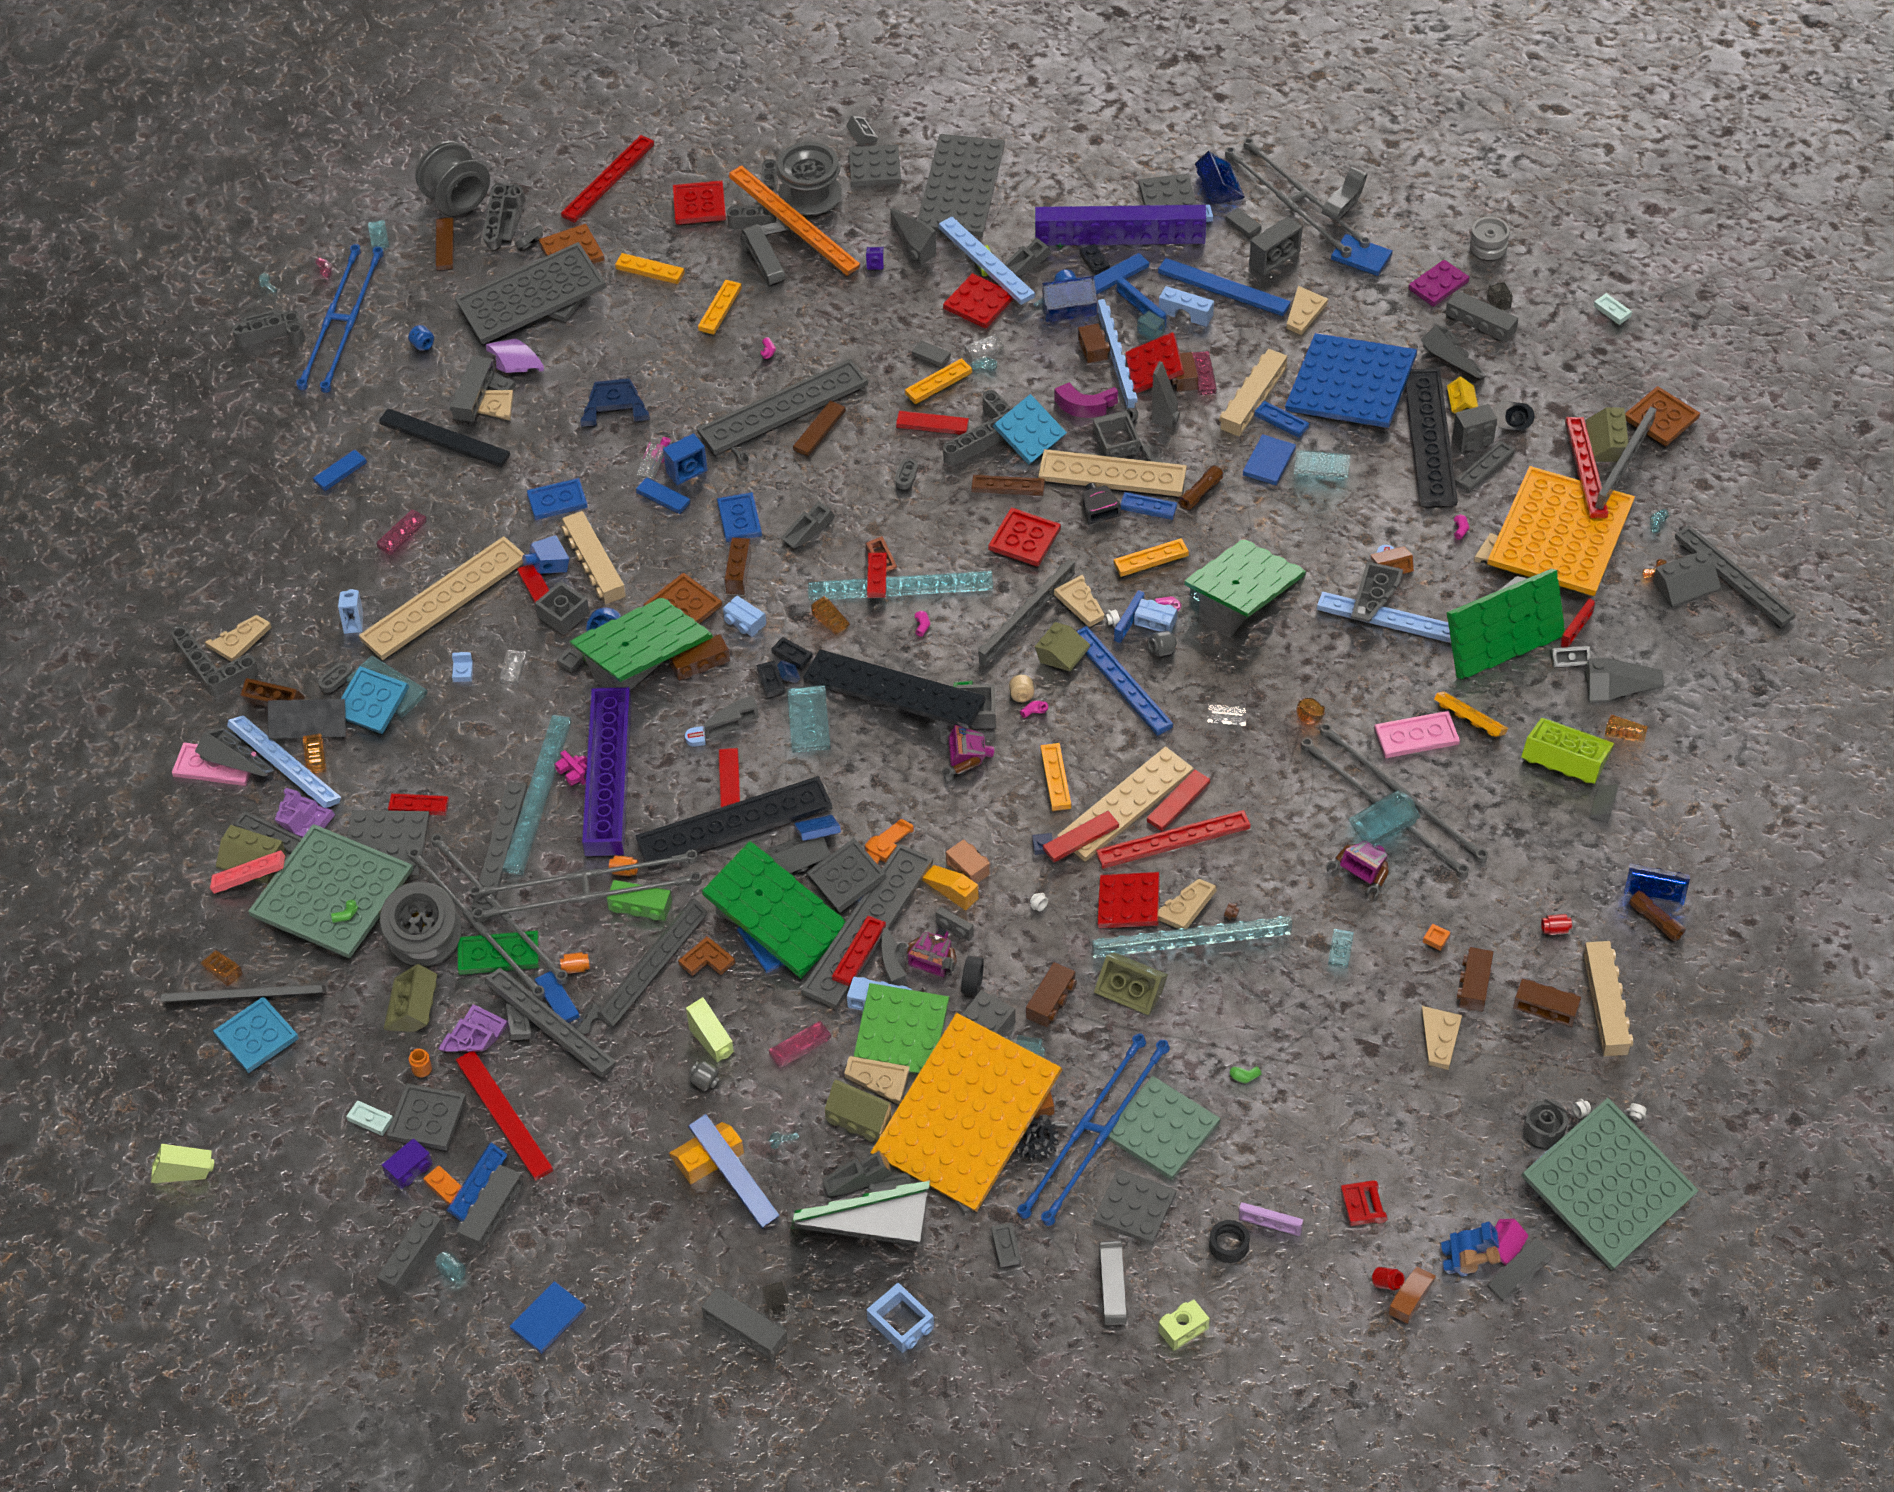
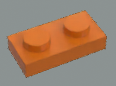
M437 1166L423 1178L424 1183L448 1205H450L461 1188V1185L441 1166Z

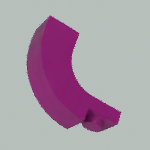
M1068 382L1054 388V401L1062 410L1073 416L1095 418L1106 415V408L1118 404V390L1113 387L1099 394L1085 395L1078 392Z

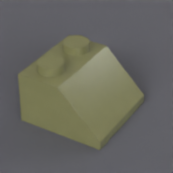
M1057 622L1050 627L1035 645L1040 663L1071 671L1091 647L1071 626Z

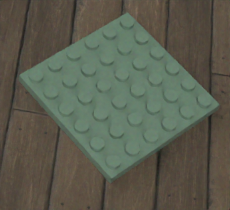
M313 824L284 862V868L276 873L248 912L253 918L351 958L379 919L385 900L394 890L404 884L414 870L413 865ZM348 900H355L358 906V911L348 921L333 923L331 913L344 911L346 902Z
M1609 1098L1603 1101L1521 1174L1522 1178L1611 1270L1618 1266L1699 1191Z

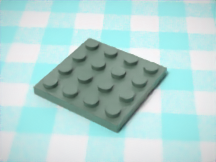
M1152 1076L1119 1116V1121L1107 1137V1140L1172 1181L1220 1124L1221 1118Z

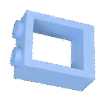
M899 1283L866 1309L867 1320L902 1353L907 1349H912L923 1335H928L934 1328V1316ZM902 1300L922 1318L903 1336L882 1318Z

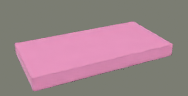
M1449 711L1386 722L1374 726L1385 758L1459 745L1460 742Z
M183 743L172 770L173 777L241 786L247 785L251 775L250 772L205 761L195 752L198 744ZM252 751L251 755L257 757V752Z

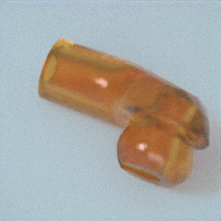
M1658 559L1656 561L1657 565L1654 568L1643 569V578L1654 577L1656 567L1666 564V560Z

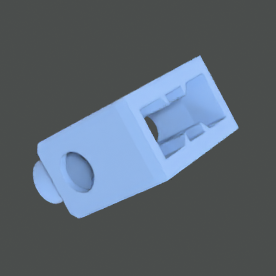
M350 589L340 592L338 608L344 634L363 632V608L359 591ZM353 613V616H355V618L350 619L349 615Z

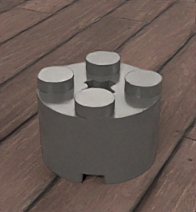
M1545 1099V1101L1539 1102L1537 1100L1531 1103L1527 1108L1524 1120V1137L1532 1144L1549 1150L1565 1136L1568 1124L1565 1108L1559 1102L1552 1099Z

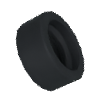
M974 956L966 958L961 982L962 994L977 996L983 978L984 958Z
M1224 1220L1213 1226L1210 1231L1209 1248L1216 1259L1222 1262L1233 1263L1240 1261L1248 1253L1250 1235L1248 1229L1242 1223L1236 1220ZM1227 1232L1234 1233L1242 1239V1245L1235 1250H1225L1217 1244V1237Z

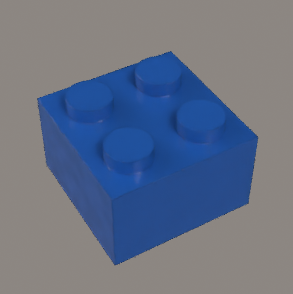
M694 433L663 448L666 473L677 486L708 471L705 446Z

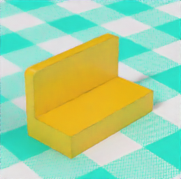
M1460 376L1447 385L1453 413L1463 411L1467 407L1469 409L1478 407L1475 388Z

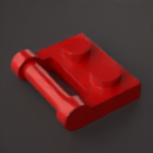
M1372 1180L1341 1185L1340 1190L1350 1226L1374 1222L1381 1224L1388 1220L1380 1201L1377 1181ZM1364 1191L1370 1192L1375 1213H1370Z

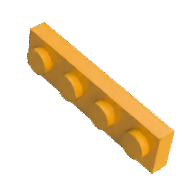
M621 253L615 263L617 270L674 284H679L685 274L684 268Z
M729 280L724 281L700 321L698 331L713 335L716 333L741 291V283Z
M961 358L906 388L905 395L914 404H917L970 375L972 368Z
M1182 538L1116 558L1114 559V566L1120 577L1189 556V551Z
M1445 691L1438 692L1434 700L1439 702V706L1445 709L1450 708L1455 711L1454 714L1456 716L1469 719L1471 724L1478 728L1483 727L1491 736L1505 735L1508 730L1506 726Z
M1060 743L1040 745L1052 811L1071 809Z

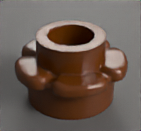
M1228 903L1224 917L1228 918L1229 921L1232 918L1236 919L1240 908L1237 907V903Z

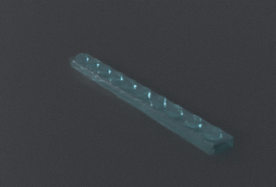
M992 571L886 577V596L993 590ZM867 579L808 582L809 601L866 598Z
M555 715L551 717L503 865L505 873L523 875L556 772L554 764L560 760V753L563 750L571 725L570 717Z
M1279 916L1272 919L1239 921L1231 924L1199 926L1189 929L1180 928L1173 931L1140 933L1132 936H1118L1107 939L1100 938L1092 940L1093 958L1106 957V955L1112 952L1123 955L1288 935L1292 931L1291 916Z

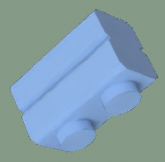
M739 596L733 598L723 608L725 622L736 626L742 634L747 633L753 637L766 625L765 613Z
M1141 599L1139 607L1135 612L1134 625L1158 632H1171L1177 620V609L1171 605L1158 604L1154 600Z

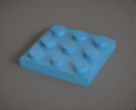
M1031 394L993 425L995 430L1028 465L1044 453V449L1048 450L1067 433Z
M359 666L341 698L345 699L346 721L383 734L409 689V685Z
M264 996L213 1030L217 1039L248 1074L299 1039L298 1034Z

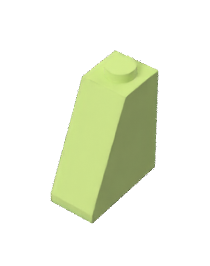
M702 997L686 1007L689 1030L716 1062L728 1058L734 1052L732 1040L705 999Z
M161 1144L152 1164L151 1183L206 1179L209 1171L212 1172L214 1167V1159H211V1150Z

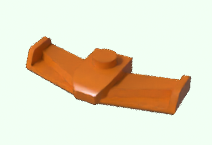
M900 819L879 836L871 837L865 844V851L877 864L880 860L886 863L897 847L895 843L907 834L912 833L914 826Z

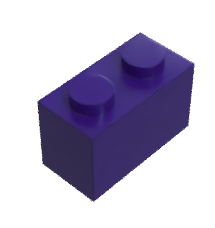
M413 1138L381 1165L385 1176L402 1190L405 1186L410 1185L422 1172H426L433 1163L430 1153Z

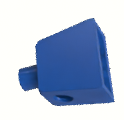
M555 535L533 542L530 545L529 554L523 555L522 561L525 566L533 564L536 571L540 574L567 572L569 557Z

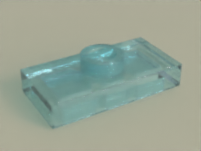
M385 221L368 223L372 248L390 247Z
M1334 929L1328 966L1348 969L1354 932Z

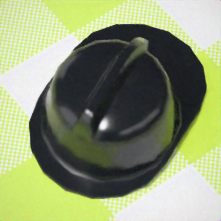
M1502 401L1497 403L1492 409L1497 417L1496 426L1503 429L1525 430L1533 424L1535 419L1532 407L1525 403Z

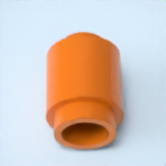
M614 855V858L609 861V868L637 864L639 862L634 857ZM638 868L612 872V875L631 877L632 875H637Z
M588 953L563 954L564 958L560 959L561 970H565L567 974L585 972V970L590 969Z
M423 1049L413 1050L409 1056L412 1073L417 1077L429 1075L432 1071V1064L428 1052Z

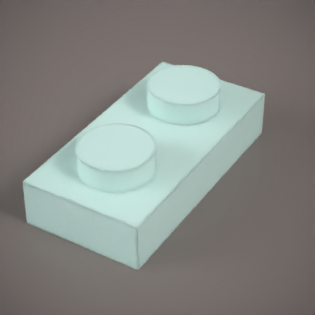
M1607 293L1594 301L1596 309L1619 325L1632 315L1631 310Z
M358 1100L346 1116L349 1122L381 1136L384 1135L393 1120L392 1115Z

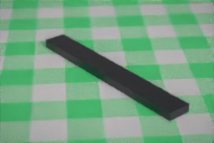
M389 408L379 419V423L383 426L502 467L510 457V451Z

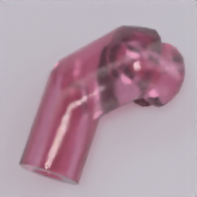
M318 257L315 263L322 267L320 274L327 277L329 272L331 273L332 264Z

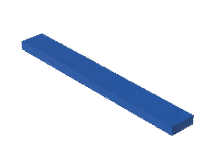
M1165 258L1158 268L1159 274L1280 316H1284L1290 307L1291 301L1168 258Z
M1087 626L1076 631L1091 646L1085 653L1087 657L1152 731L1158 736L1173 728L1171 720Z

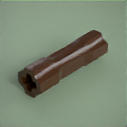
M1215 465L1211 466L1190 489L1186 490L1179 497L1178 503L1186 510L1192 509L1199 502V499L1223 478V471Z
M1642 891L1636 892L1630 899L1629 904L1659 927L1671 940L1676 942L1685 933L1686 928L1671 918Z

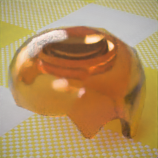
M1313 698L1300 700L1296 707L1297 716L1306 724L1313 725L1319 723L1326 714L1324 713L1325 706H1321Z

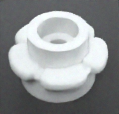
M1116 609L1108 610V614L1105 615L1108 625L1116 627L1120 621Z
M1036 893L1032 896L1030 900L1032 909L1042 911L1047 906L1048 898L1045 897L1044 893Z
M1580 1098L1578 1102L1573 1103V1112L1577 1118H1585L1590 1114L1591 1106L1588 1101Z
M1631 1103L1630 1108L1626 1109L1627 1113H1629V1118L1635 1121H1641V1119H1645L1647 1116V1109L1642 1105Z

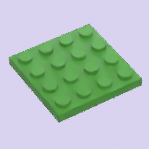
M869 983L854 1057L909 1066V1073L919 1074L942 1037L949 996Z

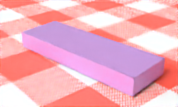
M1241 1202L1239 1220L1296 1236L1301 1235L1303 1219Z

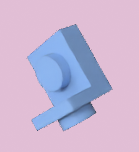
M452 653L453 682L472 681L473 660L471 653Z

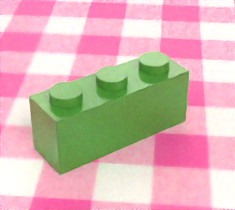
M613 880L610 891L641 885ZM653 888L607 896L608 909L615 913H627L636 917L642 916L652 920L666 921L672 904L670 890Z

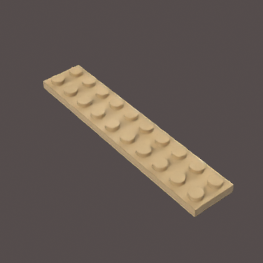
M503 536L359 635L360 640L381 660H384L523 564L522 556L525 554Z

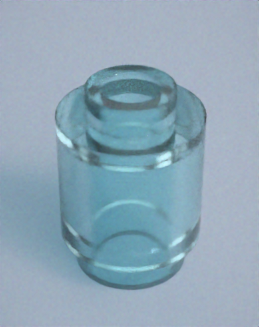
M445 1251L438 1255L435 1260L437 1269L450 1282L460 1281L465 1276L466 1266L453 1253Z

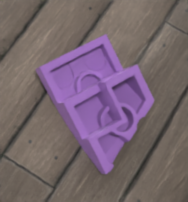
M518 339L486 344V351L496 355V369L505 373L527 372V369L531 368L544 371V366L536 354Z
M285 788V797L283 802H280L275 821L289 832L303 838L313 824L325 828L335 814L330 809L318 806L316 801L302 797L298 791Z
M473 1004L465 1018H460L452 1033L446 1035L438 1049L440 1051H484L503 1033L507 1027V1021Z

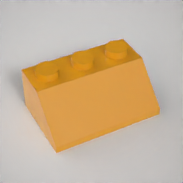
M723 1122L716 1125V1129L737 1157L743 1155L742 1140L732 1126ZM696 1138L669 1152V1156L690 1185L718 1169Z

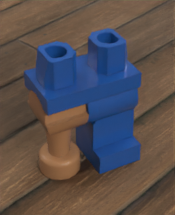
M1490 1222L1482 1223L1481 1227L1473 1230H1464L1458 1234L1456 1232L1450 1233V1239L1441 1242L1443 1253L1446 1256L1452 1255L1451 1259L1443 1261L1444 1270L1448 1274L1458 1273L1461 1277L1468 1276V1273H1475L1478 1265L1489 1261L1492 1265L1500 1263V1254L1497 1249L1499 1248L1498 1231Z

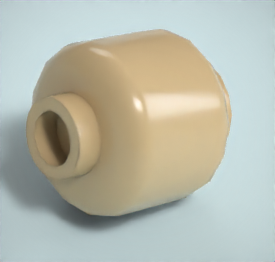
M1017 675L1010 680L1009 690L1014 701L1023 703L1032 699L1035 690L1033 681L1029 676Z

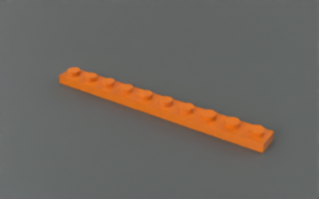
M742 165L729 172V178L847 276L859 269L860 263Z

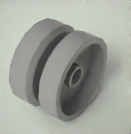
M1493 216L1483 217L1475 221L1472 226L1470 250L1472 253L1485 260L1501 258L1508 248L1510 234L1508 224L1504 220Z

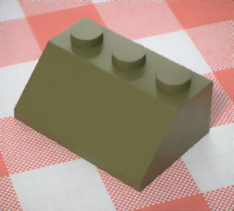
M1606 407L1586 419V428L1595 462H1618L1628 445L1625 409Z
M230 825L221 839L216 868L225 871L280 850L285 856L287 854L281 840ZM276 872L253 880L269 884Z
M1112 952L1106 955L1094 993L1150 1015L1163 992L1168 974Z
M417 964L394 978L384 1024L385 1030L416 1032L429 1023L433 993L437 985L436 973Z
M835 1079L825 1106V1119L834 1126L839 1125L850 1133H857L864 1136L868 1141L877 1142L892 1118L891 1103Z

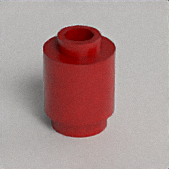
M1567 914L1547 915L1546 918H1541L1542 932L1548 935L1568 934L1569 929H1572V920L1570 917H1567Z
M1377 1267L1372 1274L1373 1285L1380 1289L1397 1290L1402 1287L1405 1281L1404 1274L1394 1268Z

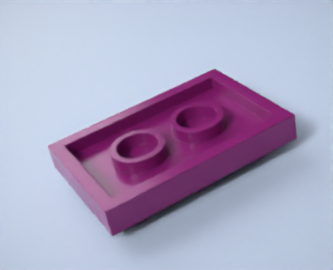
M1444 259L1411 282L1408 289L1434 307L1468 283L1469 276Z

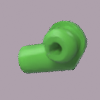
M348 900L344 911L331 913L332 922L350 920L358 911L356 901Z
M1257 1066L1249 1071L1240 1067H1232L1229 1072L1234 1080L1244 1084L1262 1075L1261 1070Z

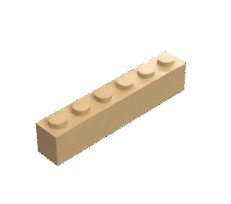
M1268 349L1265 354L1261 355L1257 366L1252 368L1251 375L1245 378L1242 388L1237 390L1235 398L1229 401L1226 411L1221 413L1219 418L1221 430L1240 437L1253 418L1254 411L1266 399L1286 370L1287 355Z
M583 511L562 518V532L565 537L568 536L571 549L574 548L576 550V558L578 561H582V568L585 574H589L588 577L591 585H595L598 598H602L606 605L626 597L624 584Z
M1610 941L1586 942L1583 955L1603 1056L1628 1055L1630 1047L1633 1046V1036L1628 1032L1630 1027L1629 1018L1625 1017L1624 1013L1626 1012V1002L1621 998L1623 989L1622 983H1618L1619 968L1614 964L1616 959L1615 949H1611Z

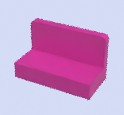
M1515 1218L1499 1219L1495 1226L1498 1231L1499 1248L1497 1249L1500 1254V1261L1505 1266L1520 1252L1528 1238V1234Z

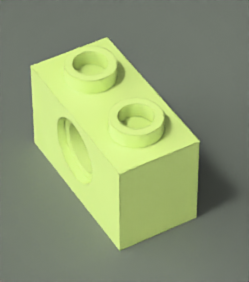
M1193 1299L1189 1303L1181 1304L1172 1314L1164 1315L1159 1321L1158 1332L1175 1351L1209 1329L1210 1318ZM1179 1322H1185V1323H1187V1324H1186V1325H1180V1324H1178V1323H1179Z

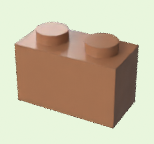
M964 839L946 851V863L955 872L965 875L976 884L990 875L988 859L985 856H981L972 844H968Z

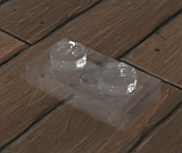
M996 334L965 345V352L972 362L1004 350V346Z
M649 442L636 473L639 477L655 479L664 457V445Z
M507 650L499 679L500 684L519 685L526 660L525 651Z
M1209 704L1207 722L1246 725L1247 708Z

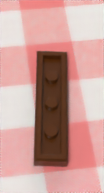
M453 218L436 219V270L453 269L454 220Z
M830 400L793 445V450L809 457L845 413V406Z
M973 475L971 492L1043 496L1045 479Z

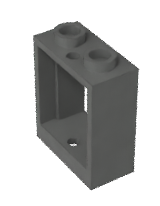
M1127 411L1093 418V432L1104 456L1120 458L1140 453V438ZM1125 429L1130 441L1111 446L1107 445L1103 436L1104 433Z

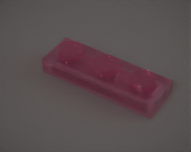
M1209 351L1192 352L1198 374L1199 395L1216 394L1217 388Z
M412 509L376 542L377 548L392 555L427 522L426 516Z
M818 1021L769 1049V1055L777 1066L782 1068L831 1040V1034L823 1023Z

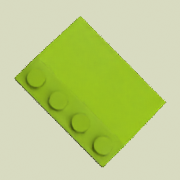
M1541 717L1526 739L1521 758L1526 759L1530 763L1544 765L1549 770H1558L1566 776L1580 778L1585 783L1595 784L1615 743Z

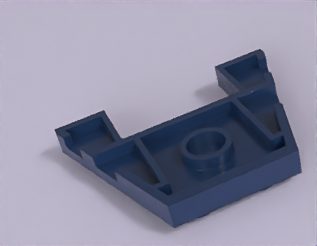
M630 378L594 383L588 405L585 406L584 415L581 417L580 422L581 427L597 425L596 412L633 408L634 421L650 420V415L643 401L638 396V392Z

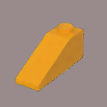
M933 865L922 879L965 911L979 899L978 884L961 873Z

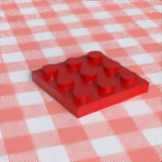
M723 180L673 185L676 224L726 220Z
M972 273L943 303V309L986 329L1014 298L1001 286Z
M1173 332L1125 352L1131 380L1133 381V390L1136 394L1153 387V373L1159 361L1163 362L1169 380L1185 374L1177 339Z
M1011 507L990 541L988 550L1039 567L1061 530V524Z
M1159 872L1100 875L1099 929L1158 926Z

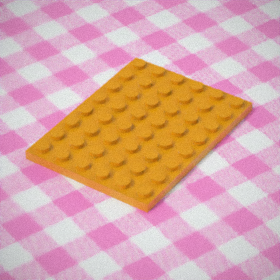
M1529 466L1490 553L1487 565L1528 577L1535 576L1549 569H1556L1559 586L1595 596L1635 496L1614 490L1606 503L1609 513L1608 518H1589L1580 480Z
M956 1013L870 1153L874 1154L880 1151L887 1158L889 1165L904 1173H908L920 1182L930 1181L929 1187L977 1212L1062 1072V1068Z

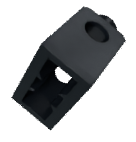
M1095 483L1086 485V491L1082 493V504L1088 525L1121 516V503L1108 486L1096 487Z

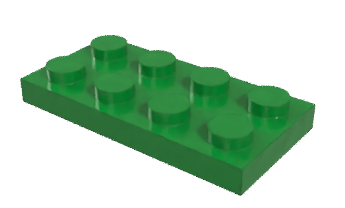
M538 930L524 932L539 948ZM518 932L491 934L492 938L521 970L539 968V955ZM482 935L460 937L458 943L459 975L494 972L499 968L503 971L515 970L486 937Z

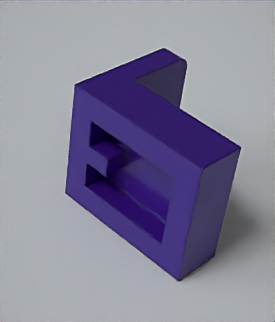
M867 247V269H883L884 247Z

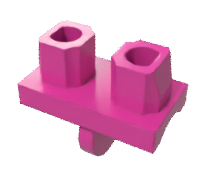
M565 750L561 752V759L554 764L556 771L559 774H563L567 770L569 771L565 775V779L570 786L578 782L582 785L586 784L584 775L585 771H587V757L575 755L572 758Z

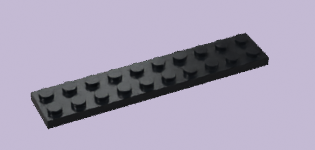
M1440 368L1411 369L1405 386L1420 505L1457 506L1458 498Z
M822 649L818 651L803 676V680L806 683L970 729L986 701L985 695Z
M816 776L636 835V840L645 862L686 854L689 850H695L699 853L833 808L820 777ZM659 865L648 866V869L653 868V867H656V866H659Z

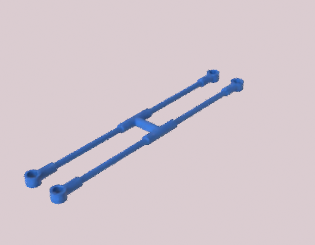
M354 244L350 247L351 253L347 267L333 302L330 304L324 318L321 332L308 365L303 371L301 378L296 381L299 390H305L308 387L307 380L310 375L311 366L331 320L347 321L343 338L330 371L327 373L325 380L320 383L323 393L331 391V381L334 376L335 367L348 334L352 330L360 310L359 306L379 259L384 256L381 247L373 249L371 266L356 305L353 306L351 314L347 315L334 312L351 266L354 264L356 257L361 254L359 245Z
M1143 1034L1133 1036V1044L1126 1052V1057L1093 1106L1087 1110L1070 1135L1068 1143L1034 1193H1031L1024 1204L1018 1206L1017 1212L1022 1219L1031 1216V1208L1038 1199L1039 1193L1084 1129L1100 1133L1094 1142V1146L1058 1200H1055L1048 1211L1042 1213L1041 1219L1044 1225L1051 1226L1055 1223L1054 1216L1062 1206L1063 1200L1097 1149L1105 1142L1119 1121V1116L1154 1064H1157L1163 1054L1169 1052L1170 1046L1167 1040H1160L1156 1043L1157 1049L1150 1058L1149 1064L1107 1124L1102 1126L1091 1123L1090 1120L1096 1113L1095 1110L1130 1058L1134 1057L1139 1048L1146 1045Z

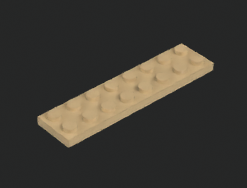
M1044 449L1039 478L1045 479L1048 482L1083 486L1095 483L1096 487L1105 485L1109 489L1180 497L1183 492L1187 465Z
M1165 746L1059 833L1058 837L1109 810L1119 822V828L1074 852L1086 862L1096 854L1097 849L1107 845L1193 772L1194 768Z

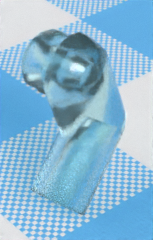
M985 357L972 362L971 367L973 371L980 368L991 371L997 368V361Z
M1662 509L1650 517L1652 533L1660 532V524L1669 517V512L1666 509Z

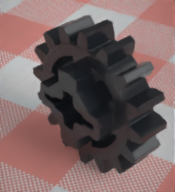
M1041 1115L1038 1120H1035L1034 1117L1019 1141L1017 1151L1019 1153L1022 1152L1024 1158L1030 1155L1031 1161H1034L1035 1157L1042 1161L1043 1155L1049 1158L1050 1151L1056 1152L1054 1145H1059V1141L1056 1138L1060 1136L1059 1132L1055 1131L1057 1129L1056 1125L1051 1124L1049 1118L1044 1121ZM1048 1131L1050 1133V1140L1046 1138ZM1024 1136L1027 1138L1026 1145L1023 1143Z

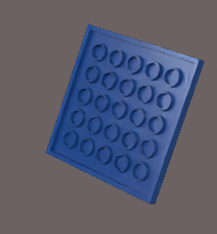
M1315 333L1286 402L1285 411L1389 428L1417 356V349Z

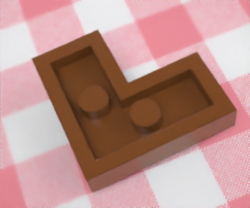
M706 936L681 957L678 963L692 976L706 964L722 975L735 964V958Z

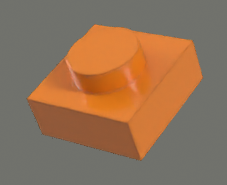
M1432 924L1423 938V943L1441 951L1450 937V931Z

